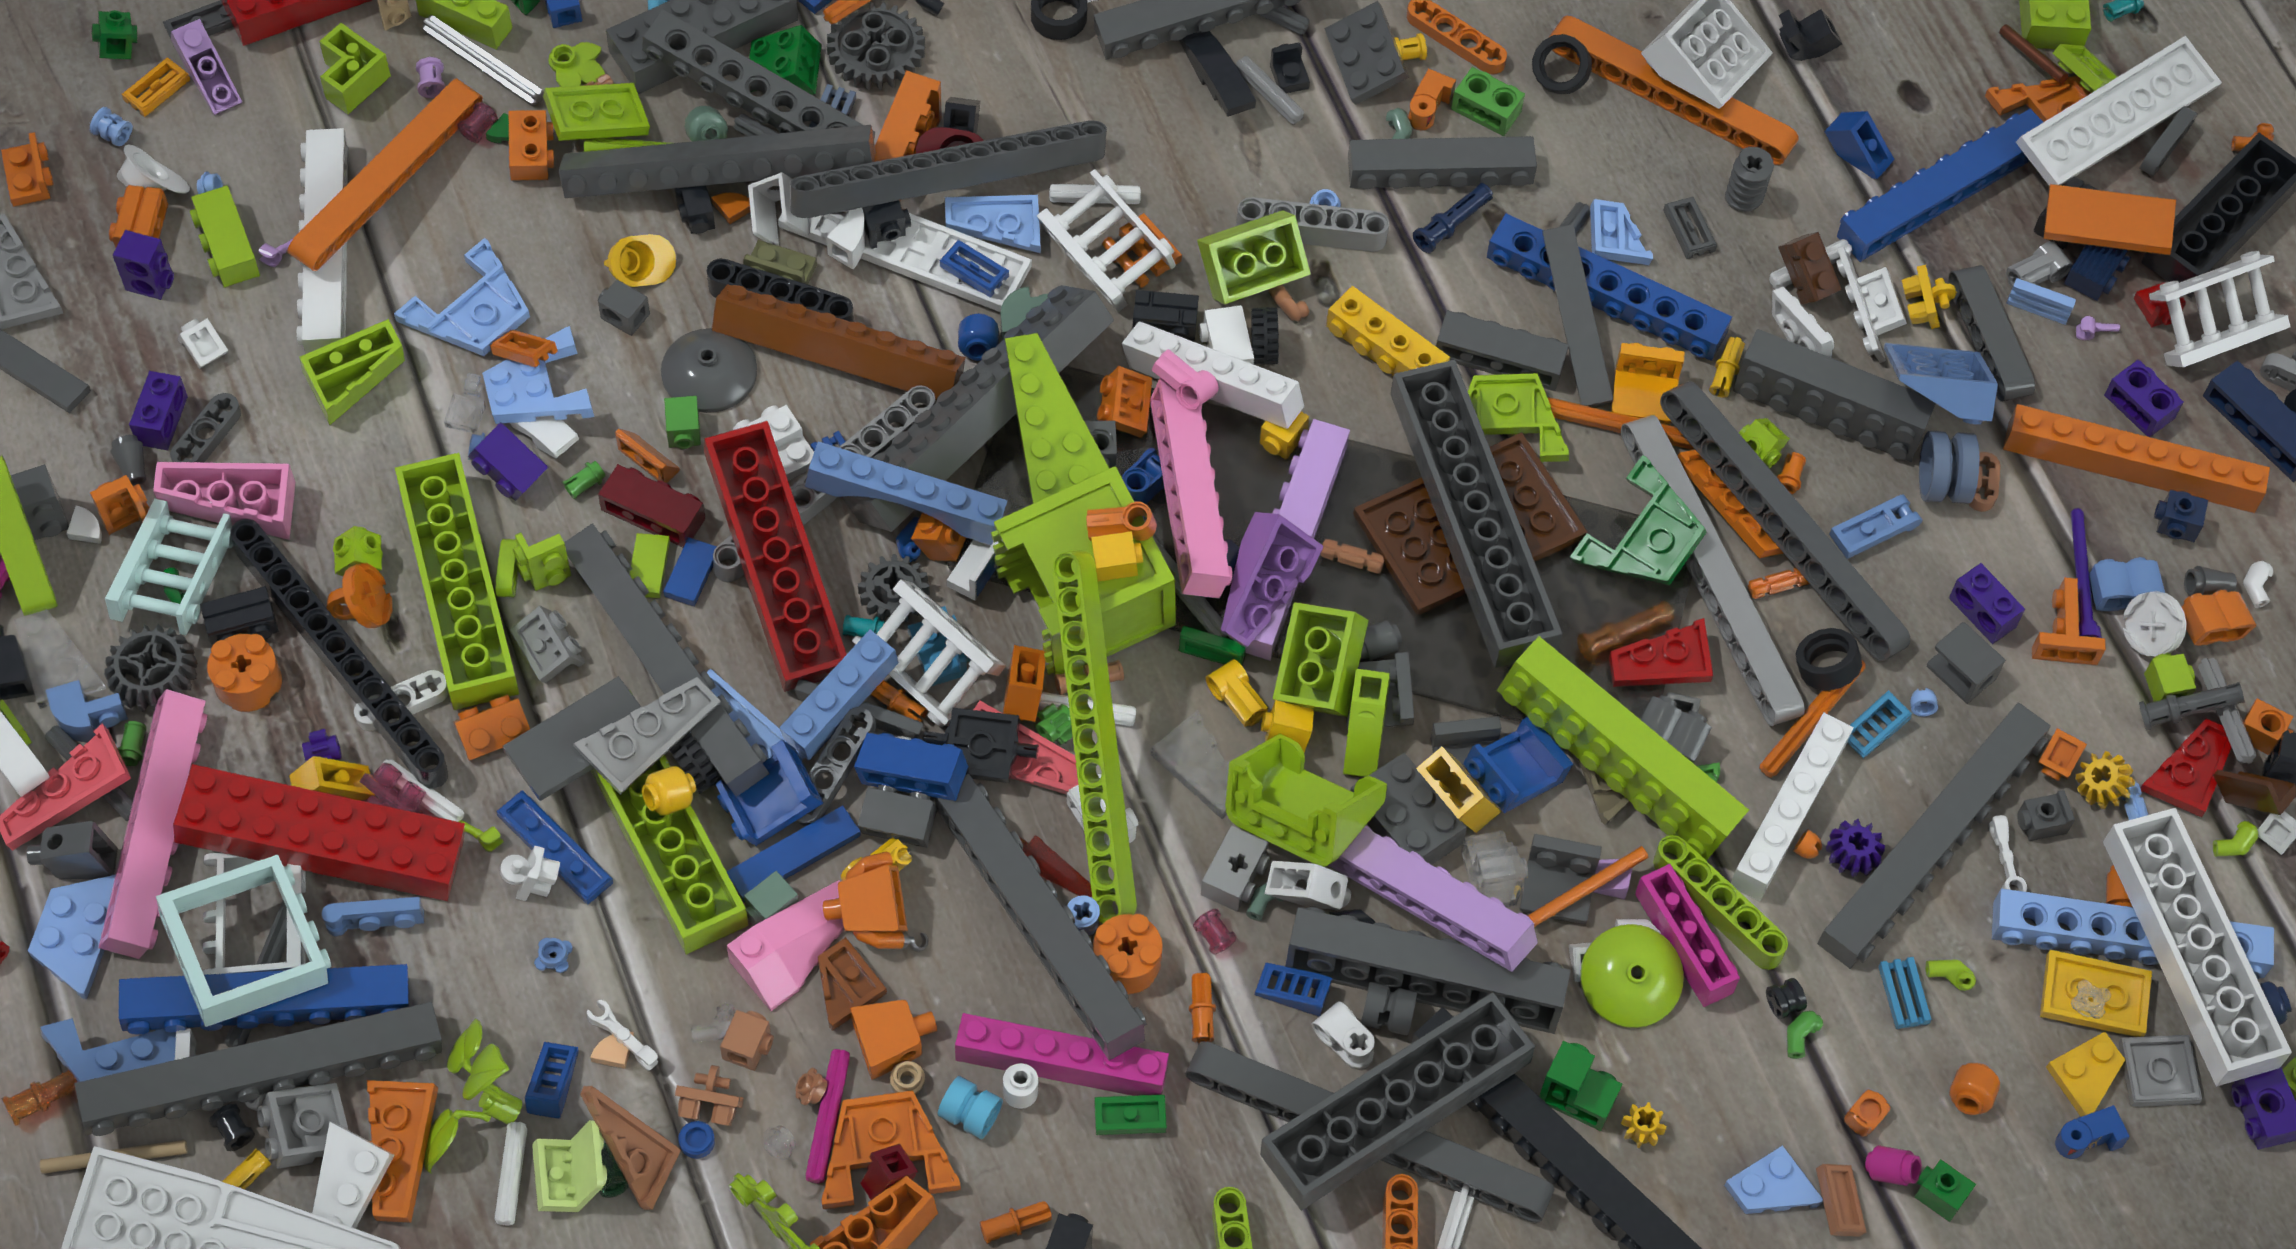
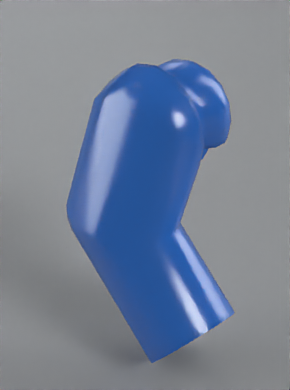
M913 517L896 537L899 556L902 559L906 556L910 557V562L917 560L921 555L920 548L911 539L919 521L918 517Z

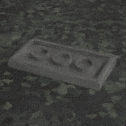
M618 676L503 745V750L539 801H542L594 769L573 747L575 742L582 738H587L608 724L626 717L641 706Z

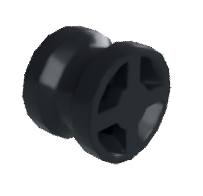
M1795 978L1785 980L1781 986L1772 985L1766 989L1768 1004L1778 1019L1788 1017L1791 1011L1800 1012L1807 1008L1804 990Z

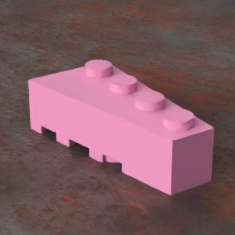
M157 462L153 492L156 499L167 501L169 511L217 523L220 522L223 514H229L232 526L239 520L250 519L258 523L267 535L290 540L296 482L289 464Z

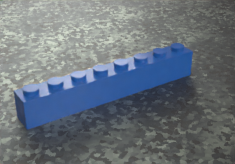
M2031 108L2020 115L2018 113L2013 114L2007 119L2005 124L1998 128L1991 127L1981 138L1974 142L1972 140L1966 142L1954 154L1942 156L1935 165L1928 169L1922 168L1918 170L1908 181L1896 183L1887 193L1880 197H1872L1857 211H1848L1840 220L1841 224L1837 233L1838 239L1847 240L1852 247L1851 253L1859 262L1863 261L2030 162L2016 141L2022 135L2044 122Z
M407 964L327 968L328 984L208 1027H205L184 976L119 979V1022L122 1031L141 1035L148 1033L150 1030L157 1029L176 1033V1031L194 1027L214 1031L221 1029L222 1026L237 1025V1027L243 1029H251L257 1027L258 1024L273 1023V1025L279 1027H287L295 1022L309 1021V1023L314 1025L327 1024L330 1020L345 1019V1021L409 1007ZM283 971L207 974L204 977L212 996Z

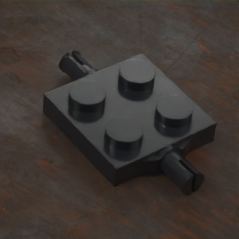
M954 707L952 709L951 721L945 734L925 731V737L923 738V741L930 744H951L962 749L968 764L966 775L970 774L972 779L1010 783L1012 766L1017 756L1037 759L1039 751L1038 744L1019 743V715Z

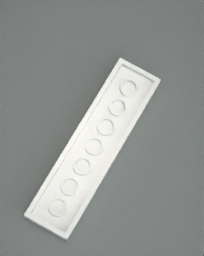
M2184 36L2022 135L2016 143L2049 186L2050 184L2062 185L2175 115L2183 106L2187 107L2215 90L2222 82L2188 38Z

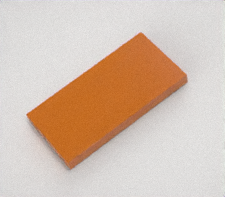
M2050 184L2043 239L2170 255L2176 200Z

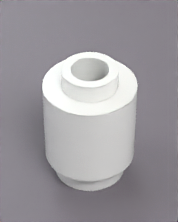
M1014 1064L1004 1073L1003 1096L1010 1106L1019 1109L1027 1108L1037 1099L1038 1075L1027 1064Z

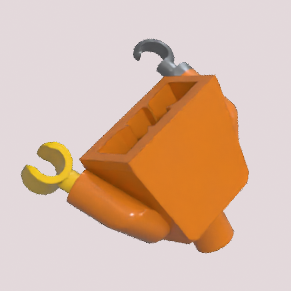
M899 845L891 854L886 851L865 856L846 873V880L838 883L839 898L823 901L825 919L827 921L843 919L845 931H853L857 940L877 949H906L909 945L914 951H923L928 945L927 935L923 932L920 933L923 942L918 947L915 944L914 937L908 936V933L904 932L908 931L898 868L906 867L912 859L901 861L897 853L905 851L908 847L906 845Z

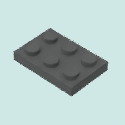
M1378 1L1324 28L1349 96L1355 105L1409 78L1384 10Z

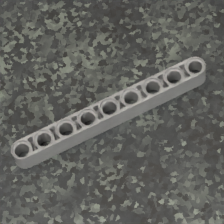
M922 385L911 388L839 448L870 458L884 452L893 444L892 440L898 434L907 431L915 423V418L920 413L929 410L935 404L933 391ZM923 403L927 405V407L917 408L914 406V404ZM893 422H899L904 426L896 428L892 427L890 424ZM875 441L878 442L880 445L877 447H870L866 443ZM807 474L790 487L795 501L805 500L808 502L805 506L796 505L803 526L838 498L806 488ZM732 535L720 543L713 553L714 574L719 580L727 583L734 582L744 575ZM731 559L735 561V564L726 566L721 564V561Z

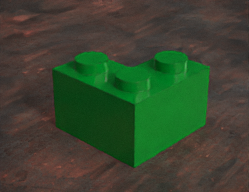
M1563 1041L1545 1077L1539 1097L1551 1108L1602 1131L1623 1084L1618 1082L1610 1073L1592 1070L1591 1066L1595 1055L1591 1054L1586 1047L1578 1043L1570 1044Z

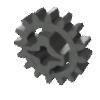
M896 554L892 555L891 561H886L883 556H880L879 565H875L872 562L868 563V572H861V583H858V594H861V606L867 605V614L869 616L877 612L880 621H883L886 616L890 617L900 605L899 599L901 597L896 592L895 595H892L894 582L897 584L900 579L914 583L926 595L930 594L927 572H921V564L918 562L911 566L910 557L908 556L903 561H898ZM917 611L913 613L914 615H919ZM908 616L905 618V622L909 621Z

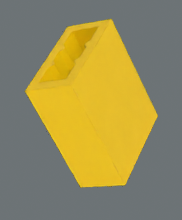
M1441 746L1416 768L1454 815L1475 833L1502 812L1478 782L1469 774L1462 763L1444 747Z

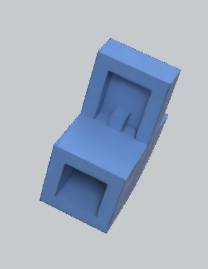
M79 680L46 689L49 706L58 726L73 740L88 742L96 735L93 731L101 724L109 728L121 721L128 720L126 709L119 693L88 702Z

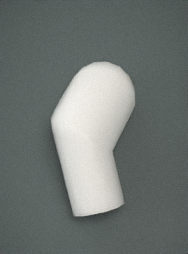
M2264 561L2253 563L2243 580V585L2255 608H2261L2270 602L2263 585L2268 576L2272 577L2273 568Z

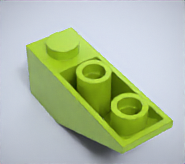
M1356 669L1343 775L1366 777L1378 770L1390 686V673Z

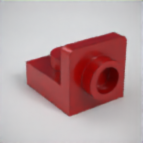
M2164 282L2137 291L2134 296L2135 302L2151 328L2161 324H2172L2167 302L2150 300L2149 297L2150 293L2160 290L2159 286L2164 284ZM2181 297L2179 299L2183 311L2186 301Z

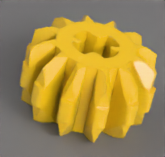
M2105 750L2102 758L2099 759L2096 754L2091 753V760L2093 762L2090 764L2081 762L2080 767L2084 772L2075 774V779L2080 783L2077 788L2079 794L2086 796L2085 800L2090 805L2098 802L2102 809H2106L2109 801L2114 806L2119 807L2120 801L2118 798L2120 796L2130 798V793L2126 788L2135 786L2134 779L2130 777L2133 769L2129 764H2124L2125 760L2121 755L2112 758L2111 753Z

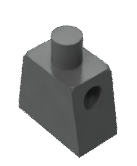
M85 821L47 827L43 831L41 844L28 846L27 860L30 865H45L59 879H97L115 874L118 848L94 821Z

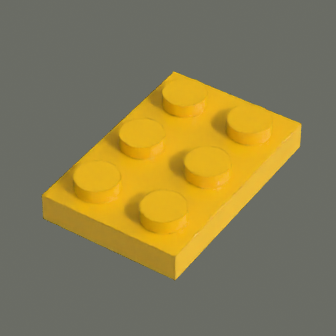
M2049 950L2046 956L2040 1017L2134 1037H2144L2147 1030L2152 971Z

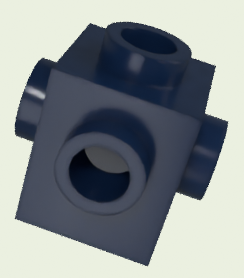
M2170 490L2165 500H2159L2154 513V519L2159 520L2156 532L2165 534L2172 539L2195 542L2204 525L2208 500L2192 496L2184 491Z

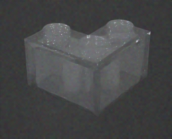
M1504 830L1465 837L1461 852L1469 883L1483 895L1499 899L1505 907L1516 906L1520 892H1524V879L1528 878L1526 860L1519 857L1517 846L1514 847L1512 841L1507 842Z

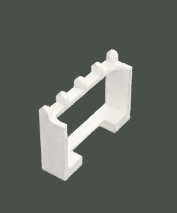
M209 853L204 856L205 865L217 866V875L258 861L225 853ZM287 864V866H290L295 879V885L292 886L295 894L306 892V871L302 870L301 866ZM226 898L216 901V910L203 913V921L205 923H216V941L203 943L204 953L216 954L215 968L203 970L204 975L284 971L306 964V951L288 909L287 962L225 967Z

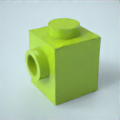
M2160 654L2152 659L2144 673L2154 702L2166 699V696L2170 694L2172 696L2176 695V698L2191 695L2196 690L2194 670L2191 665L2187 664L2184 654Z

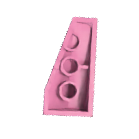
M839 880L754 925L727 945L729 962L770 1011L799 992L809 973L815 965L818 966V956L825 952L834 939H837L844 930L843 919L827 921L823 914V901L839 898Z

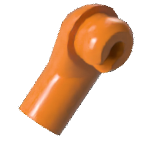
M2261 123L2257 126V132L2251 137L2233 136L2232 151L2240 152L2258 133L2273 141L2274 127L2268 123Z

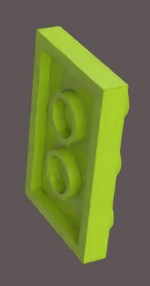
M634 83L550 87L544 89L543 98L559 141L643 136L649 134L650 125Z

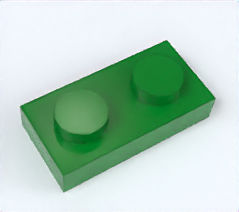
M1165 1095L1094 1098L1096 1135L1166 1133Z

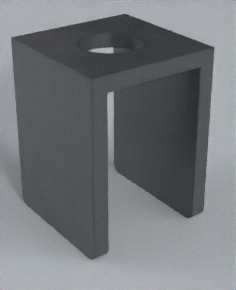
M1962 622L1936 644L1935 650L1938 654L1928 661L1927 667L1968 704L1997 679L2006 660L1969 625Z

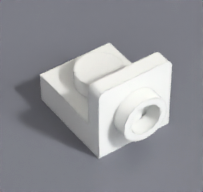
M208 318L201 322L198 319H194L181 327L182 333L179 334L178 341L181 345H185L199 369L228 353V349Z

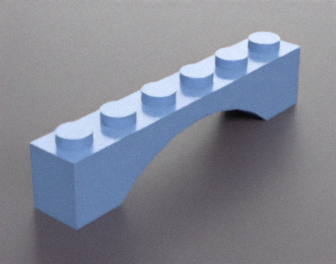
M819 441L817 442L805 483L806 488L835 497H870L905 505L938 519L963 537L989 545L993 543L991 532L996 531L994 521L1003 517L1008 501Z

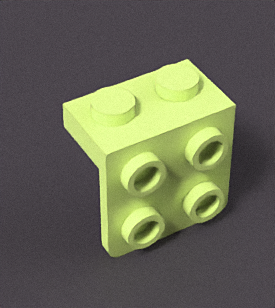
M589 1120L571 1140L536 1139L533 1142L538 1211L579 1212L605 1186L607 1169L605 1165H602L601 1155L604 1138L595 1121Z

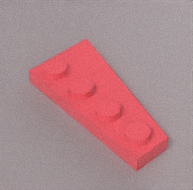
M981 700L973 709L1001 713ZM1019 724V743L1038 744L1039 751L1037 759L1017 756L1012 766L1011 778L1067 795L1069 789L1079 785L1075 755L1024 725Z
M103 724L93 731L96 735L84 746L81 744L77 745L70 752L72 757L59 769L56 770L53 767L47 772L50 776L49 779L44 781L34 791L31 790L23 797H20L0 815V833L6 846L12 851L43 833L47 827H53L131 779L109 730Z

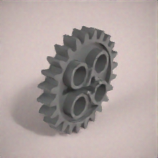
M870 2L869 9H864L862 6L858 9V12H853L847 18L840 20L838 25L831 24V33L827 34V55H829L830 65H835V73L843 72L845 82L853 77L854 86L856 87L861 82H866V89L868 90L871 88L872 83H877L879 90H882L883 83L885 82L893 88L895 79L902 82L906 70L915 73V67H921V58L925 57V36H923L922 26H917V19H909L907 10L898 14L897 5H894L890 10L886 9L885 2L881 4L880 8H875L873 2Z

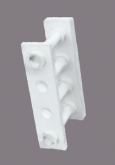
M1094 169L1090 172L1096 184L1093 190L1062 215L1057 214L1053 216L1046 208L1037 217L1043 229L1119 313L1128 305L1123 296L1126 292L1125 288L1161 259L1172 270L1176 266L1172 257L1175 251L1165 238L1158 240L1115 192L1118 188L1108 175L1102 177ZM1106 196L1115 208L1082 235L1072 237L1067 232L1070 228L1068 225ZM1122 217H1125L1134 229L1101 256H1094L1091 259L1085 252L1088 250L1087 246ZM1141 238H1144L1153 250L1117 279L1113 277L1110 280L1104 273L1107 271L1106 267Z
M2259 251L2242 254L2240 256L2241 260L2180 283L2178 281H2170L2159 286L2160 290L2149 294L2150 300L2166 301L2177 344L2174 345V350L2164 353L2167 366L2186 367L2290 327L2288 315L2274 314V311L2270 310L2260 267L2275 262L2273 255H2260ZM2248 272L2258 313L2255 315V319L2249 322L2243 320L2233 279L2234 276ZM2221 282L2231 322L2228 325L2229 329L2222 332L2216 330L2206 289L2207 286ZM2194 292L2204 334L2201 335L2202 339L2196 342L2189 339L2179 299L2180 296Z
M900 579L893 588L901 597L899 599L900 605L876 635L887 642L910 612L914 613L917 611L924 619L922 620L923 626L897 657L899 663L889 675L930 711L927 716L940 727L949 726L953 707L955 708L979 676H984L986 673L999 676L1006 665L912 582ZM938 632H941L947 638L945 642L947 646L920 680L916 682L904 670L933 633L938 634ZM855 636L852 642L857 644L862 637ZM963 652L971 659L968 663L970 667L940 704L927 691L957 654L961 655Z

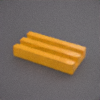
M167 57L122 93V97L127 104L131 103L132 108L139 110L140 114L146 117L189 82L190 77L185 70ZM170 69L172 70V71H170L167 75H165L161 80L159 79V78L162 77L165 73H167ZM150 86V88L145 93H143L140 97L136 98Z

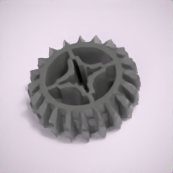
M144 624L143 632L140 633L131 628V637L119 636L120 646H110L112 656L105 657L107 668L104 669V675L108 681L109 690L114 694L119 693L122 702L124 701L127 707L132 709L137 705L143 713L149 705L155 710L157 700L166 689L182 693V690L191 691L192 684L190 680L196 679L197 676L195 668L198 663L194 656L195 652L192 645L187 642L182 634L177 635L176 631L171 627L164 632L163 627L159 624L153 631H150V628ZM162 651L175 656L176 662L162 657ZM126 674L133 675L134 678H138L140 680V685L133 684L126 680Z

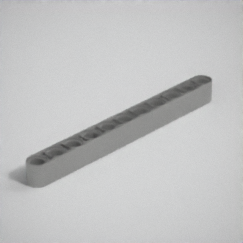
M1650 415L1624 423L1621 427V435L1634 464L1638 462L1642 455L1646 456L1707 531L1685 564L1765 721L1770 726H1775L1802 717L1805 712L1802 697L1660 421L1655 415Z

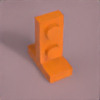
M2064 577L2059 589H2055L2052 596V607L2057 609V617L2053 622V633L2039 632L2032 646V659L2098 665L2106 650L2105 638L2079 636L2078 579Z

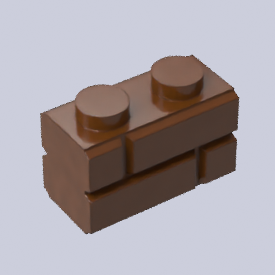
M1819 232L1802 235L1778 246L1793 286L1797 288L1796 293L1801 304L1819 301L1842 290Z

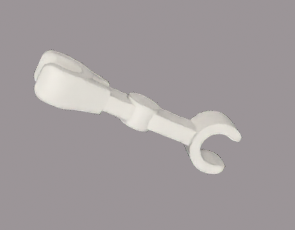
M2004 815L1994 816L1989 823V831L1996 846H1999V858L2004 866L2007 878L2002 889L2011 890L2009 885H2015L2019 891L2026 892L2027 884L2025 880L2016 876L2013 853L2008 845L2009 825L2007 817Z
M597 1001L598 1007L605 1011L604 1015L600 1017L594 1016L590 1010H587L589 1022L612 1033L620 1044L626 1046L635 1055V1058L643 1068L650 1071L658 1064L657 1053L649 1046L642 1045L630 1033L629 1029L616 1021L606 1001Z

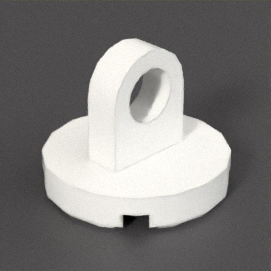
M2153 591L2139 594L2130 601L2124 611L2123 620L2126 619V628H2123L2125 637L2130 646L2141 655L2156 657L2160 654L2172 653L2180 646L2185 637L2187 625L2185 613L2179 602L2167 593Z

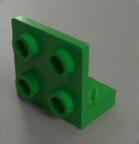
M802 25L779 31L751 42L750 60L811 95L816 94L822 44Z

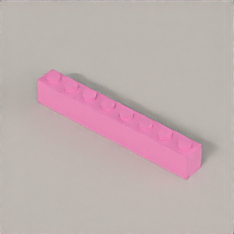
M1159 378L1150 398L1181 592L1186 595L1220 598L1225 587L1231 583L1232 567L1228 566L1227 561L1228 543L1224 541L1222 533L1224 520L1222 516H1219V493L1215 491L1214 487L1215 470L1210 464L1211 446L1206 441L1207 424L1206 420L1202 418V405L1194 410L1183 407L1177 399L1176 390Z
M168 689L157 700L98 947L100 949L140 959L148 949L152 950L155 945L158 930L153 928L155 919L160 917L156 896L162 893L163 886L166 887L171 878L172 867L168 866L170 855L175 854L179 844L174 842L173 823L189 776L191 763L196 762L201 745L196 743L198 733L203 732L207 721V714L203 713L205 700Z

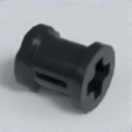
M237 1104L225 1105L209 1118L211 1126L218 1128L225 1140L223 1145L230 1152L246 1146L255 1136L252 1128L246 1127L239 1116L240 1109Z

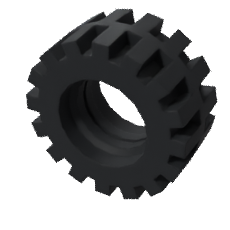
M1274 307L1252 308L1251 333L1254 364H1278V309Z
M690 732L669 750L685 774H691L695 781L696 789L700 794L722 779Z

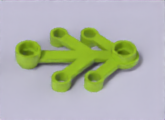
M740 1173L733 1176L734 1181L728 1186L736 1199L744 1207H748L752 1203L772 1233L778 1239L782 1237L789 1249H820L815 1243L810 1247L806 1245L789 1228L799 1219L787 1203H784L779 1208L767 1205L776 1197V1194L765 1180L757 1184L749 1174L745 1177Z

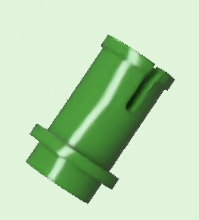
M596 461L591 464L589 462L585 463V468L562 482L573 499L596 483L599 485L603 483L602 479L606 475Z
M128 721L124 726L125 730L121 746L117 749L125 766H136L138 761L143 759L141 748L147 727L138 721Z

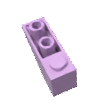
M198 19L171 31V41L212 113L216 115L241 104L242 100L201 20Z

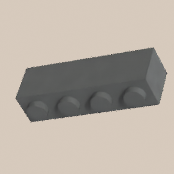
M1447 310L1436 347L1450 356V360L1455 359L1459 365L1491 374L1538 373L1543 388L1556 392L1569 344L1555 338L1534 335L1523 329L1516 330L1502 326L1495 321H1484L1470 317L1463 312Z

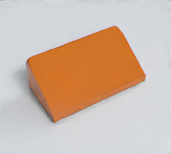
M618 429L615 432L618 450L655 479L668 483L680 471L677 465L637 434L623 429Z

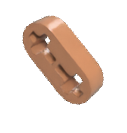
M1980 452L1977 489L1969 506L1974 510L1986 512L1994 506L1999 495L2000 461L1992 453ZM1980 464L1986 465V469L1989 470L1987 476H1982L1983 469ZM1981 487L1985 488L1984 495L1987 497L1985 500L1981 499V495L1978 493Z

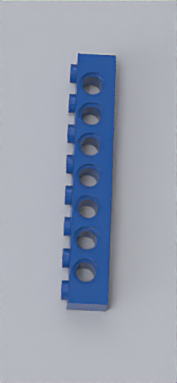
M1506 213L1489 241L1486 258L1491 259L1499 266H1506L1519 272L1527 279L1539 281L1555 291L1550 266L1544 261L1548 257L1542 235L1543 230ZM1579 247L1593 307L1604 311L1612 318H1619L1632 324L1640 331L1652 333L1662 338L1668 344H1676L1689 350L1697 357L1706 358L1710 361L1714 359L1728 333L1732 316ZM1518 249H1524V250H1526L1527 252H1522V251H1519ZM1603 288H1609L1611 291L1604 290ZM1631 301H1637V302H1639L1640 304H1635V303H1633V302H1631ZM1659 314H1666L1669 317H1664ZM1688 327H1694V328H1696L1697 330H1692V329H1689Z

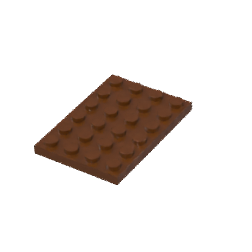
M1521 432L1490 446L1491 453L1534 562L1581 541L1586 533H1588L1523 433ZM1422 477L1354 507L1353 515L1377 553L1383 555L1385 566L1417 616L1466 594Z

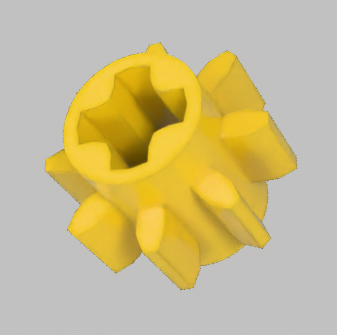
M1647 1102L1645 1107L1640 1108L1632 1104L1629 1110L1631 1116H1623L1621 1121L1623 1126L1628 1127L1624 1139L1631 1138L1637 1143V1148L1648 1142L1652 1146H1656L1658 1141L1656 1134L1664 1135L1667 1127L1659 1123L1663 1116V1111L1656 1112L1651 1108L1650 1102Z

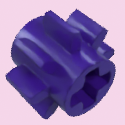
M325 729L310 732V741L302 743L305 761H308L313 756L334 760L342 759L337 736H327Z

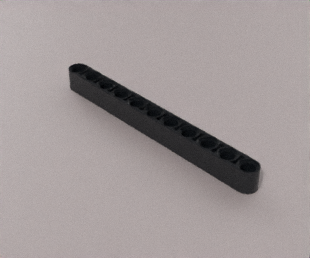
M250 519L237 521L232 526L230 535L239 559L262 587L266 586L272 600L353 701L360 706L365 716H368L374 727L414 777L429 789L441 787L448 779V769L441 749L259 524ZM318 628H324L320 631H315ZM343 650L340 653H334L335 651ZM355 673H361L358 676H352ZM372 695H381L376 699H368ZM392 719H399V720L396 721V722H392V723H389V722H388L389 720H392ZM418 742L413 746H406L408 743ZM430 765H436L433 769H425Z

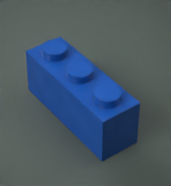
M867 733L854 768L863 785L874 787L886 785L902 792H918L931 797L956 801L968 769V764L962 749L951 744L936 745L917 738L907 740L896 738L888 733H881L879 735Z

